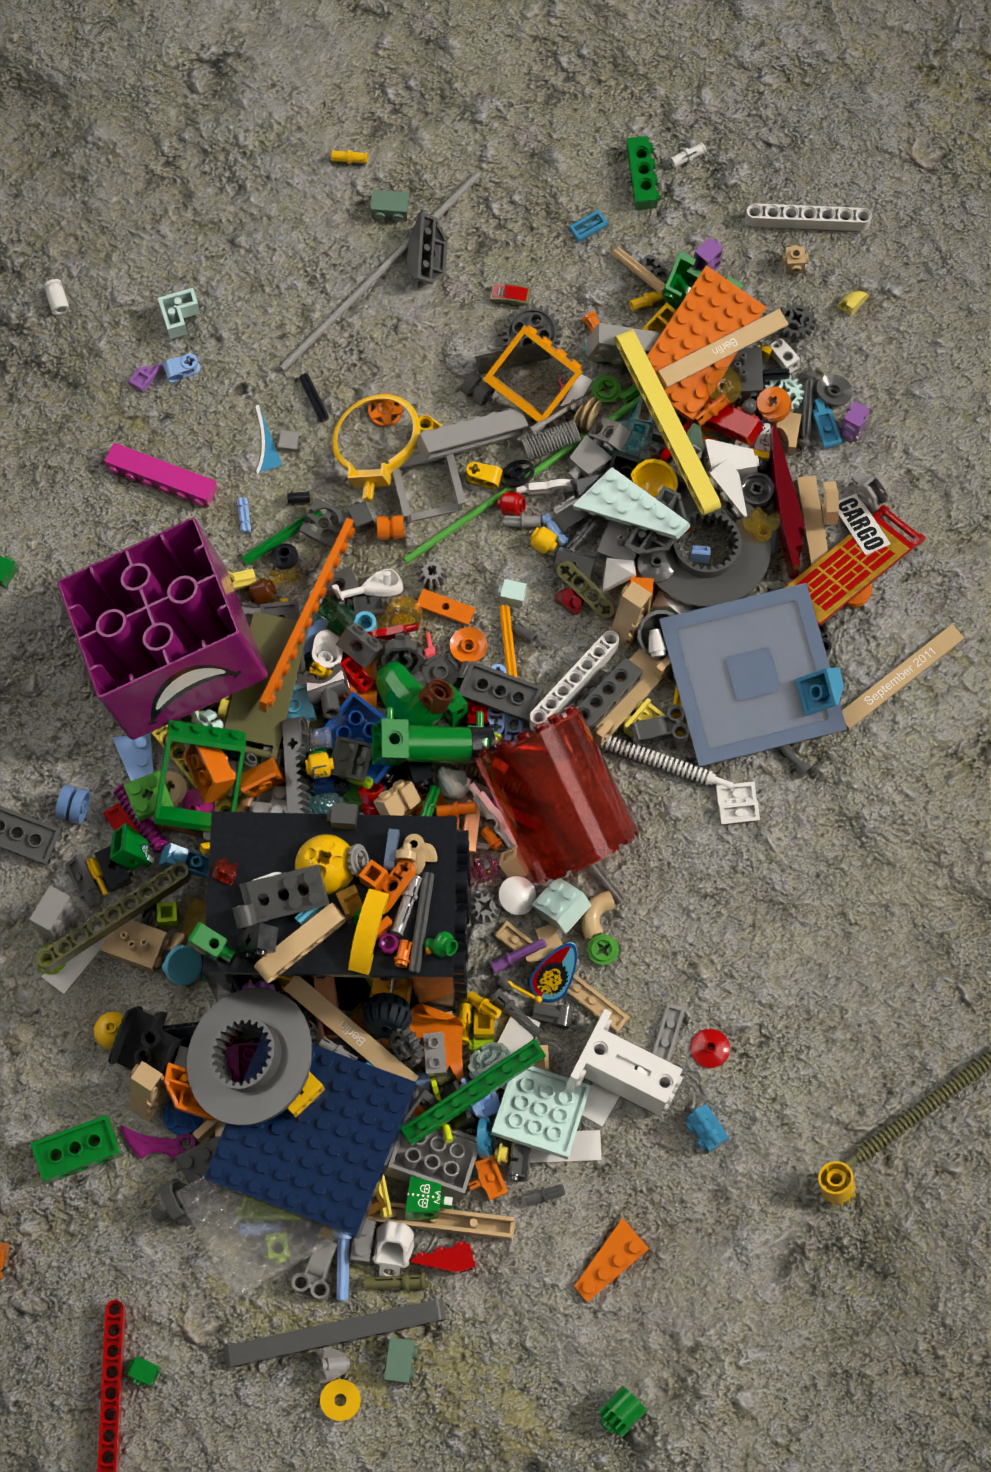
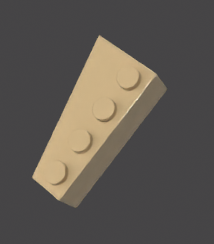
M634 581L629 586L626 585L621 592L622 597L611 627V631L616 632L619 636V645L625 649H628L637 637V629L642 619L650 613L652 593Z
M142 1061L131 1072L130 1110L150 1122L168 1096V1092L163 1083L165 1079L163 1074Z

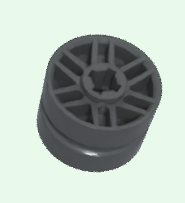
M751 473L745 476L741 481L744 500L758 513L765 511L770 506L773 497L774 485L772 480L763 473Z

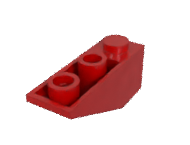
M465 1241L454 1243L453 1247L445 1249V1246L433 1249L434 1253L427 1255L425 1252L414 1254V1258L410 1259L412 1265L452 1274H460L476 1269L470 1243L465 1244Z

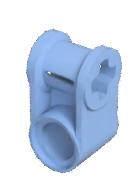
M191 353L168 359L163 363L169 382L180 381L181 379L194 376L200 371L198 359Z

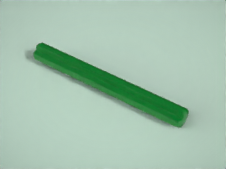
M320 510L313 513L317 517L322 516ZM307 514L242 555L241 559L244 564L249 565L274 549L277 545L297 534Z

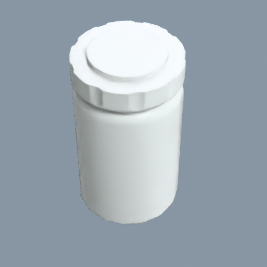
M52 279L44 284V289L52 314L62 315L67 313L70 308L61 280Z

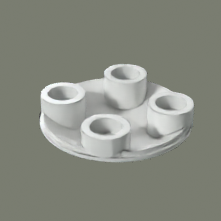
M513 876L502 883L499 889L498 902L507 912L514 915H523L533 908L531 904L536 900V890L528 879L521 876Z

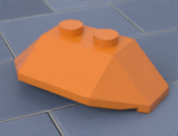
M168 1063L163 1083L175 1109L211 1121L217 1120L209 1115L195 1099L188 1081L187 1068Z

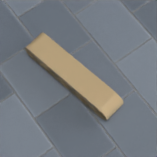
M334 903L329 904L277 945L274 953L262 957L254 965L255 969L267 983H270L342 926L347 918Z

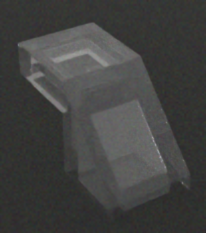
M330 727L308 730L310 751L333 748Z

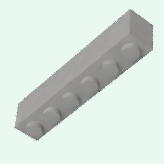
M511 407L502 412L489 413L487 416H476L464 422L458 421L453 425H442L431 431L429 429L424 430L420 433L416 444L424 461H429L524 435L529 425L519 407Z

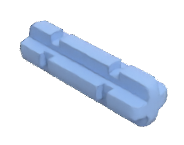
M238 498L241 533H250L251 526L247 498Z
M549 513L543 515L541 522L545 526L547 525L546 528L557 535V543L561 547L566 545L568 538L563 534L557 523L552 520Z

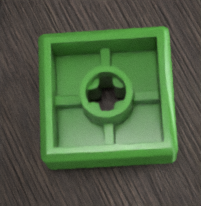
M160 771L124 784L138 821L154 816ZM164 783L161 806L174 807L167 786ZM148 792L153 794L150 800L145 797Z

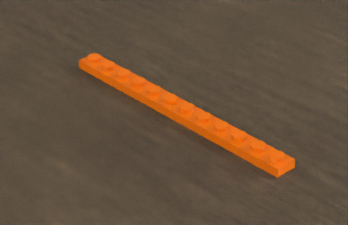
M346 518L260 699V711L267 713L269 706L273 707L275 703V694L283 686L284 681L282 679L284 675H288L291 668L290 662L295 660L298 654L297 647L304 642L306 636L304 632L306 629H310L312 625L313 613L317 614L319 610L320 598L324 599L327 592L326 586L328 583L331 584L334 578L333 571L335 568L338 569L341 563L340 556L347 551V541L354 536L355 528H353L354 520Z

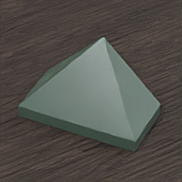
M696 422L692 424L686 434L691 444L700 447L703 451L704 443L701 427Z

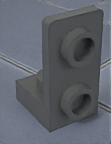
M417 1085L404 1123L419 1103L424 1106L429 1104L433 1107L440 1101L426 1089Z

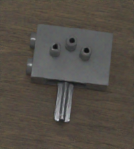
M762 347L744 348L738 351L725 371L726 397L732 403L744 402L750 398L757 401L759 394L764 390V380L789 379L790 370L788 368L763 370Z

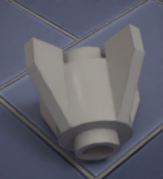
M324 1347L322 1351H316L315 1353L319 1361V1384L328 1383L346 1374L347 1370L350 1369L349 1357H346L345 1353L332 1347Z

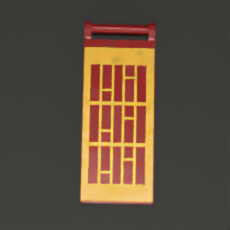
M884 504L872 516L891 543L890 545L865 555L850 533L784 588L807 583L817 623L820 626L912 549L921 545L926 537L922 533H917L889 511V507ZM885 516L892 523H894L901 530H903L906 534H908L911 538H913V540L910 542L898 531H896L893 527H891L884 520H882L881 517Z

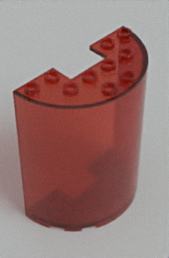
M575 704L564 709L565 712L562 714L555 713L548 716V721L535 725L533 731L521 732L516 735L517 739L513 741L503 739L495 744V748L491 750L489 748L483 749L478 752L479 756L475 757L477 765L537 884L546 883L548 881L547 878L556 880L565 877L569 870L577 872L618 851L620 844L626 845L635 839L634 834L635 836L639 834L635 821L579 706H575Z

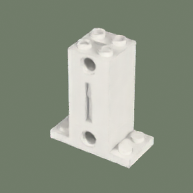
M604 1009L565 1089L573 1092L574 1088H579L583 1079L586 1078L660 1116L663 1110L667 1111L683 1079L680 1076L683 1069L608 1032L612 1020L609 1019L612 1012Z

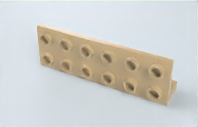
M641 647L629 660L643 670L642 680L587 736L590 740L601 747L611 737L625 719L631 715L637 705L671 671L669 655L664 659L651 658ZM621 678L616 679L619 682L624 681ZM605 691V692H604L605 694H608V695H609V694H612V693L609 692V691ZM597 704L591 705L592 707H599ZM585 717L579 718L580 720H587Z

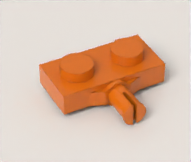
M493 1155L474 1163L478 1171V1179L468 1183L470 1191L482 1186L490 1201L508 1194Z

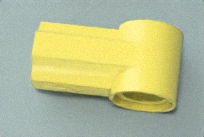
M253 569L235 573L228 572L235 590L247 588L256 581Z

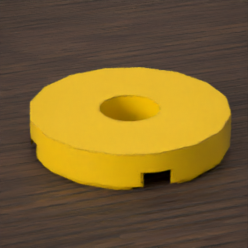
M338 1379L331 1381L321 1392V1409L333 1421L350 1420L360 1409V1392L355 1384L348 1380ZM342 1394L346 1397L345 1405L337 1406L335 1404L337 1395Z

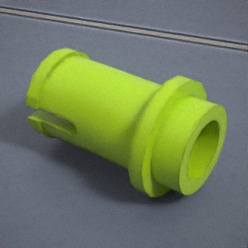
M473 1038L469 1040V1052L483 1051L481 1047L484 1044L493 1042V1039L475 1040Z

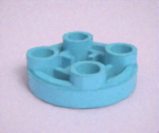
M176 945L168 953L165 962L162 964V970L171 982L177 985H188L198 978L202 970V958L199 952L186 945Z

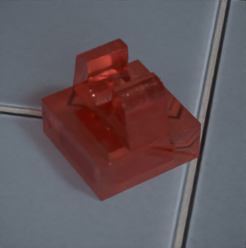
M219 858L215 863L213 878L232 885L235 880L238 863L235 862L233 865L227 862L228 858Z

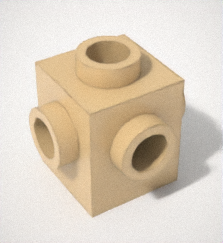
M792 245L786 247L785 254H782V265H785V273H804L805 264H808V253H805L804 246Z

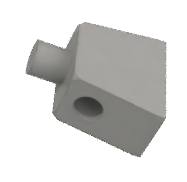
M586 435L569 458V465L572 469L567 475L571 480H574L580 476L587 477L599 474L609 468L612 457Z

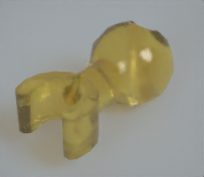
M295 568L287 569L282 573H278L276 570L269 571L271 576H277L272 580L274 585L278 584L280 580L295 582L299 579V571Z

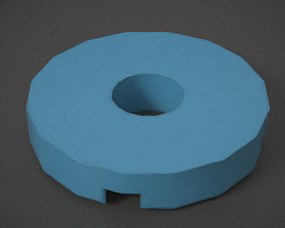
M481 1117L477 1128V1148L481 1158H489L493 1152L494 1135H491L489 1128L493 1124L488 1117Z

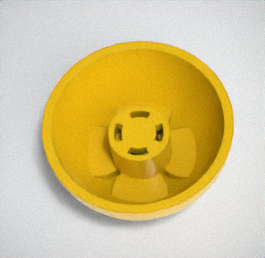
M323 834L312 837L299 849L295 860V870L319 864L327 895L337 893L347 887L354 877L351 874V870L348 869L349 863L347 862V852H349L350 846L343 839L334 835ZM302 884L305 888L309 890V887L306 884Z

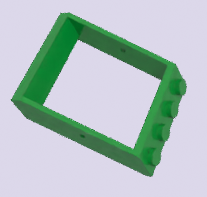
M169 720L155 804L154 824L211 832L212 813L161 806L171 741L239 751L235 772L236 779L233 785L229 811L236 812L246 748V732Z

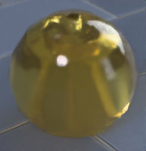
M399 596L389 602L385 611V617L390 627L401 624L409 625L416 622L420 625L423 611L419 602L414 598Z

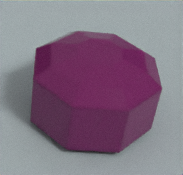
M385 933L379 938L378 946L384 954H393L398 950L399 940L394 934Z

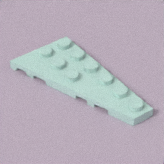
M612 467L572 505L574 510H584L591 515H601L608 520L629 526L635 525L642 530H652L659 535L676 540L690 528L689 522Z

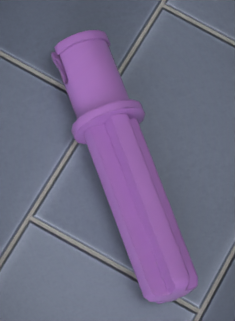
M541 938L510 954L508 952L505 953V956L491 961V966L495 973L509 966L514 967L515 963L546 947L547 944Z

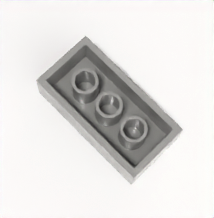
M599 323L588 337L587 358L597 362L607 361L612 364H625L615 344L614 336L633 329L646 355H648L661 333Z

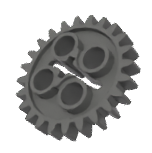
M526 304L525 310L518 307V313L512 311L513 317L507 316L509 323L505 322L504 327L506 329L502 330V333L506 335L503 336V341L506 342L505 348H507L518 333L515 331L516 328L523 327L524 324L527 327L530 325L538 331L536 334L539 336H549L548 339L553 342L552 346L557 349L555 344L560 345V340L557 339L562 337V334L559 332L561 331V326L558 325L559 319H554V313L549 315V308L543 311L542 305L536 309L535 304H533L532 309H529ZM535 319H539L541 321L537 325L532 324V321ZM525 334L510 353L515 352V359L521 356L522 362L528 358L529 363L534 358L538 363L539 357L545 361L546 354L552 356ZM525 343L532 344L530 348L523 347Z

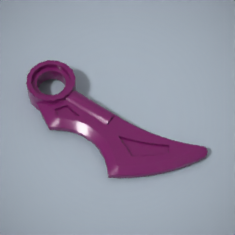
M123 1125L120 1126L127 1144L140 1159L156 1152L166 1154L170 1158L175 1159V1156L187 1151L181 1147L184 1139L191 1140L192 1145L190 1149L197 1146L196 1139L190 1134H182L177 1139L152 1137L133 1131Z

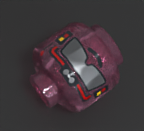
M489 854L475 859L471 866L474 879L476 881L479 880L481 883L497 878L498 870L501 869L498 859H494Z

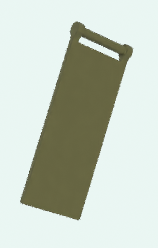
M259 612L253 613L250 630L267 670V677L233 694L224 729L246 732V742L271 746L273 750L271 752L246 746L245 754L252 753L257 757L274 758L277 762L283 736V721L287 719L309 629H306L304 632L306 636L303 644H299L297 647L298 654L296 659L290 662L291 668L288 675H284L282 679L284 682L281 690L275 694L276 700L273 707L269 706L267 713L259 710V702L298 620Z

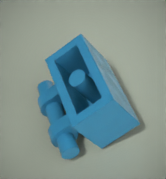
M707 1104L701 1108H696L692 1111V1114L686 1117L685 1121L687 1123L685 1126L690 1134L694 1133L698 1138L696 1142L702 1151L706 1150L709 1154L728 1141L729 1136Z

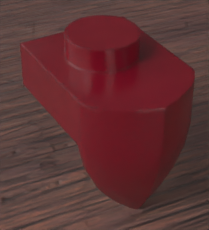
M572 588L562 589L554 595L555 602L572 615H578L585 602Z

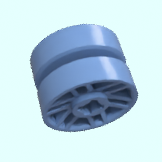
M65 784L57 800L56 818L64 821L69 819L70 822L81 825L89 808L90 791L82 788L77 790L76 787Z

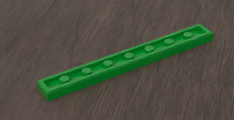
M534 1038L401 1128V1132L412 1147L545 1058L546 1054Z

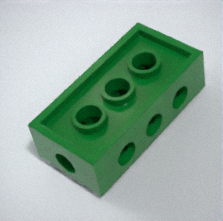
M108 1115L30 1143L42 1181L46 1185L123 1156ZM100 1139V1143L93 1147V1140ZM81 1146V1150L73 1154L74 1147ZM62 1153L58 1161L53 1160L55 1154Z

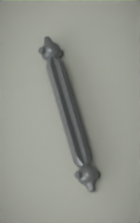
M809 367L808 371L803 372L806 381L804 382L800 432L802 439L798 440L803 452H806L807 448L812 446L809 437L811 436L815 386L813 380L817 379L812 367Z

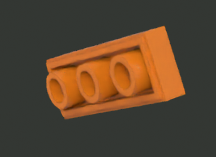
M426 589L422 590L416 603V607L468 627L476 611L475 607Z

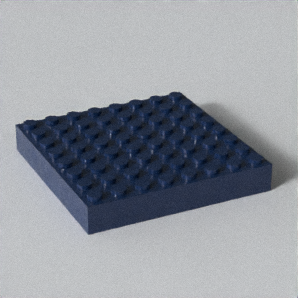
M264 1033L261 1036L244 1081L249 1083L251 1078L257 1079V1073H263L262 1067H267L266 1060L271 1058L268 1055V1052L272 1050V1048L268 1047L271 1041L266 1039L267 1035ZM312 1044V1062L309 1071L322 1083L325 1090L296 1118L286 1109L275 1118L257 1125L236 1126L226 1123L204 1180L209 1184L359 1239L415 1095L417 1083Z

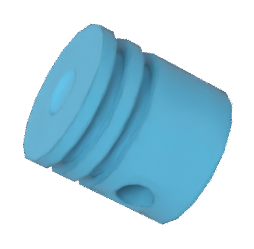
M363 611L355 616L354 623L361 625L366 632L377 629L376 618L371 612Z

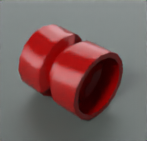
M373 782L370 789L362 786L359 787L358 792L360 801L363 803L361 805L363 814L380 815L373 801L384 791L381 783L375 784Z

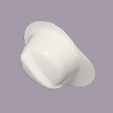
M323 630L316 635L312 648L313 663L318 662L325 668L333 669L335 664L341 662L343 650L336 645L341 637L337 632Z

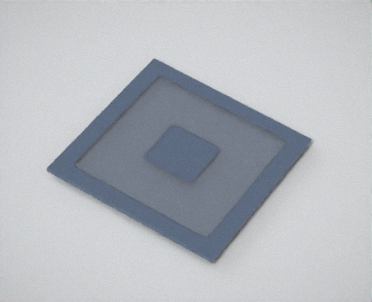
M807 583L659 619L698 767L847 730L840 702L838 706L805 716L796 679L825 668H830Z

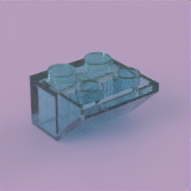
M633 419L617 421L632 432L620 452L640 458L641 451L645 448L650 434L651 424ZM605 448V451L612 457L613 451L616 449L610 451Z

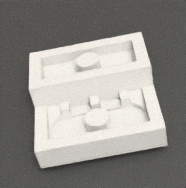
M755 781L733 784L731 790L726 789L727 787L723 785L716 786L721 824L760 820Z

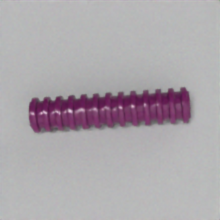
M124 784L116 787L113 794L120 800V804L124 805V810H127L126 812L133 819V823L137 824L136 827L140 829L139 831L143 834V837L147 838L146 840L150 843L149 846L153 848V852L158 853L162 851L163 847L168 845V841L165 840L163 835L161 836L162 833L158 831L154 821H151L152 818L138 821Z

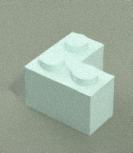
M193 288L158 298L170 339L187 335L183 318L200 314Z

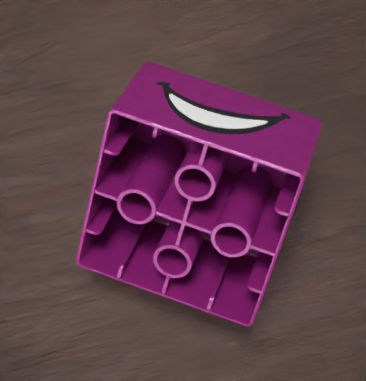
M195 518L185 520L58 581V588L96 696L131 740L140 738L167 725L169 720L176 721L267 677V670L225 564Z

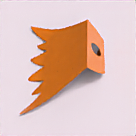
M423 1003L415 1005L412 1008V1022L409 1026L411 1031L416 1032V1038L421 1039L419 1043L423 1046V1034L444 1033L447 1070L450 1066L462 1084L461 1079L464 1078L462 1063L463 1023L458 1017ZM384 1038L380 1044L385 1048H389L388 1044L390 1041Z

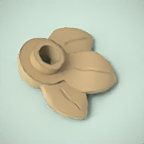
M410 834L405 838L404 843L410 844L412 840L418 843L416 848L411 847V851L417 853L416 862L413 864L416 866V875H419L423 871L426 861L437 862V853L433 845L425 843L420 835Z

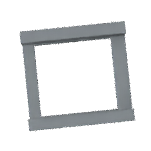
M396 454L388 455L389 459L393 458ZM421 454L411 456L404 464L392 472L403 517H407L408 523L462 511V504H466L453 454L429 461H424ZM444 459L456 504L411 514L400 469Z

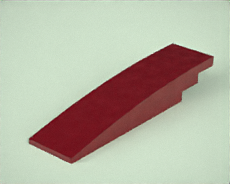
M772 425L769 458L771 462V480L774 485L773 502L789 578L793 579L798 576L801 565L799 559L803 547L802 537L805 523L777 427Z

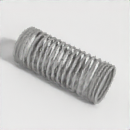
M572 419L568 421V424L565 422V425L563 423L562 426L559 424L552 427V429H546V432L545 430H543V433L540 431V434L537 432V436L534 434V437L533 435L527 436V438L523 437L521 441L528 460L535 459V455L538 458L537 451L539 456H541V452L544 455V451L547 454V449L550 453V448L554 452L552 444L556 451V445L560 450L558 441L561 448H563L562 442L564 447H566L564 438L568 446V439L572 445L570 435L574 444L579 441L581 442V438Z

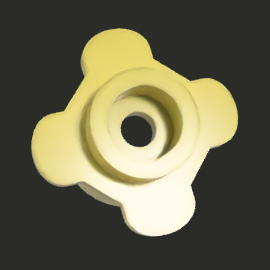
M500 1143V1146L496 1147L494 1158L497 1159L499 1165L502 1162L507 1163L509 1157V1147L504 1146L503 1143Z

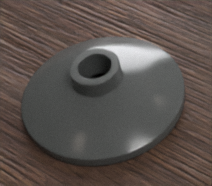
M828 374L821 377L816 386L819 397L825 403L833 406L847 404L853 394L850 383L842 376L836 374Z
M669 551L641 554L637 564L638 571L643 578H654L653 583L664 582L675 571V559ZM658 560L660 564H655L653 561Z

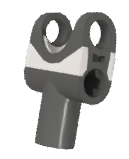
M340 663L334 665L332 674L324 680H318L317 676L312 673L307 675V692L310 702L313 706L322 703L325 718H337L341 713L338 697L350 693L349 682Z

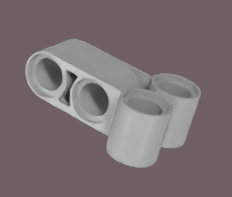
M319 1236L305 1273H298L292 1278V1287L297 1293L304 1294L311 1290L312 1296L318 1301H324L329 1297L330 1288L325 1280L337 1252L338 1243ZM301 1278L307 1280V1285L302 1289L296 1287L297 1280ZM318 1286L326 1288V1292L322 1296L315 1294V1289Z

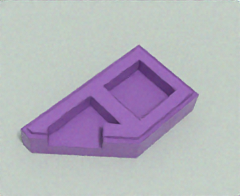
M163 365L139 367L129 379L128 384L144 393L163 369Z

